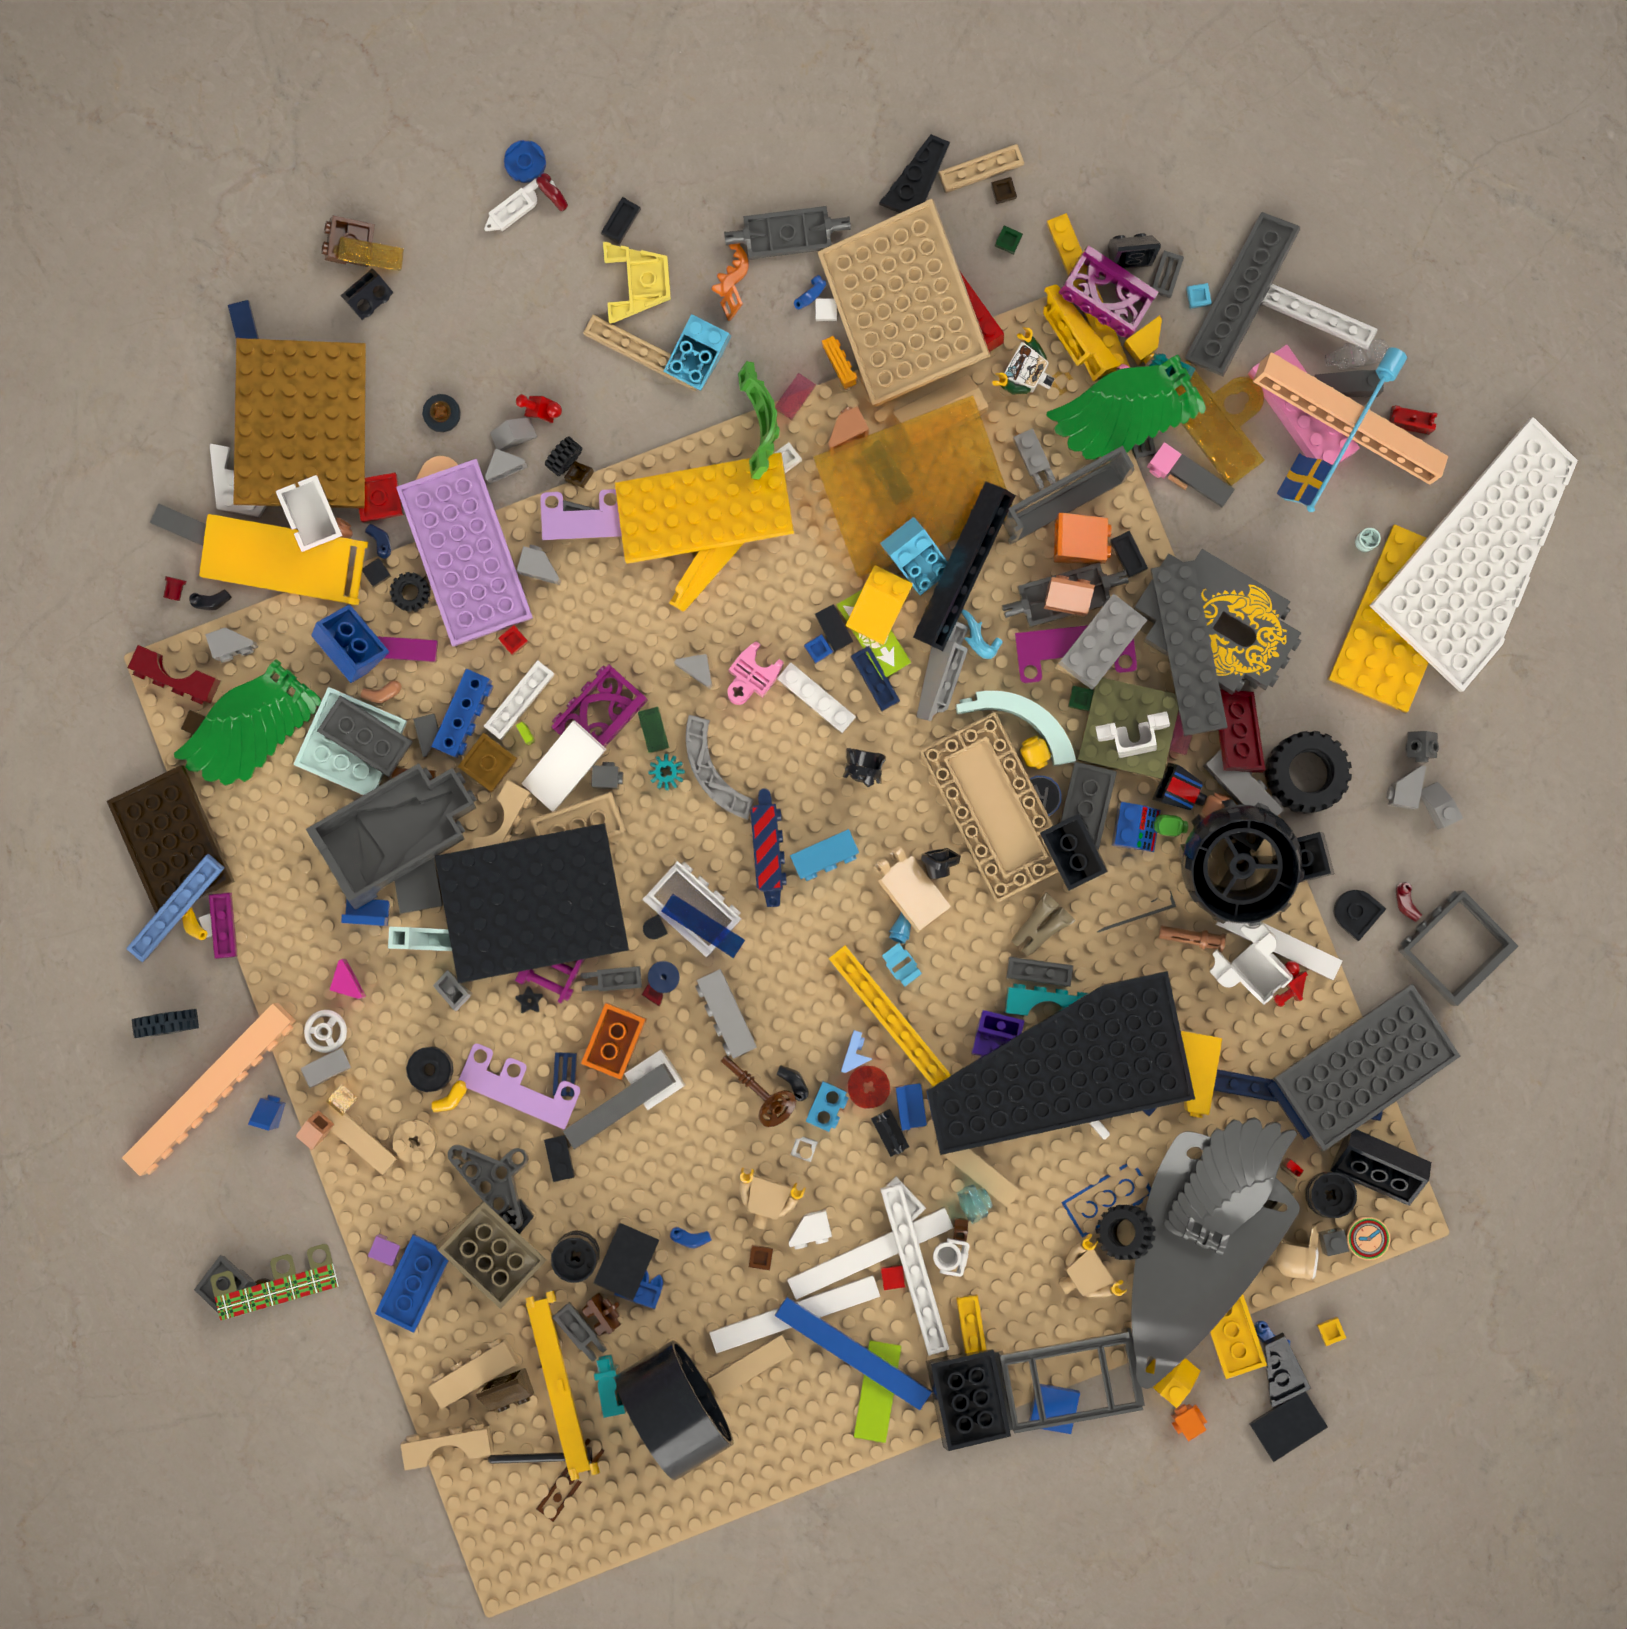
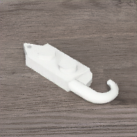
M536 179L524 188H520L491 210L484 230L504 231L533 209L537 204V196L534 191L538 188Z

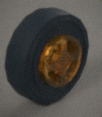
M437 394L431 396L425 402L422 415L424 422L430 429L436 432H447L457 426L461 411L454 398L446 394Z

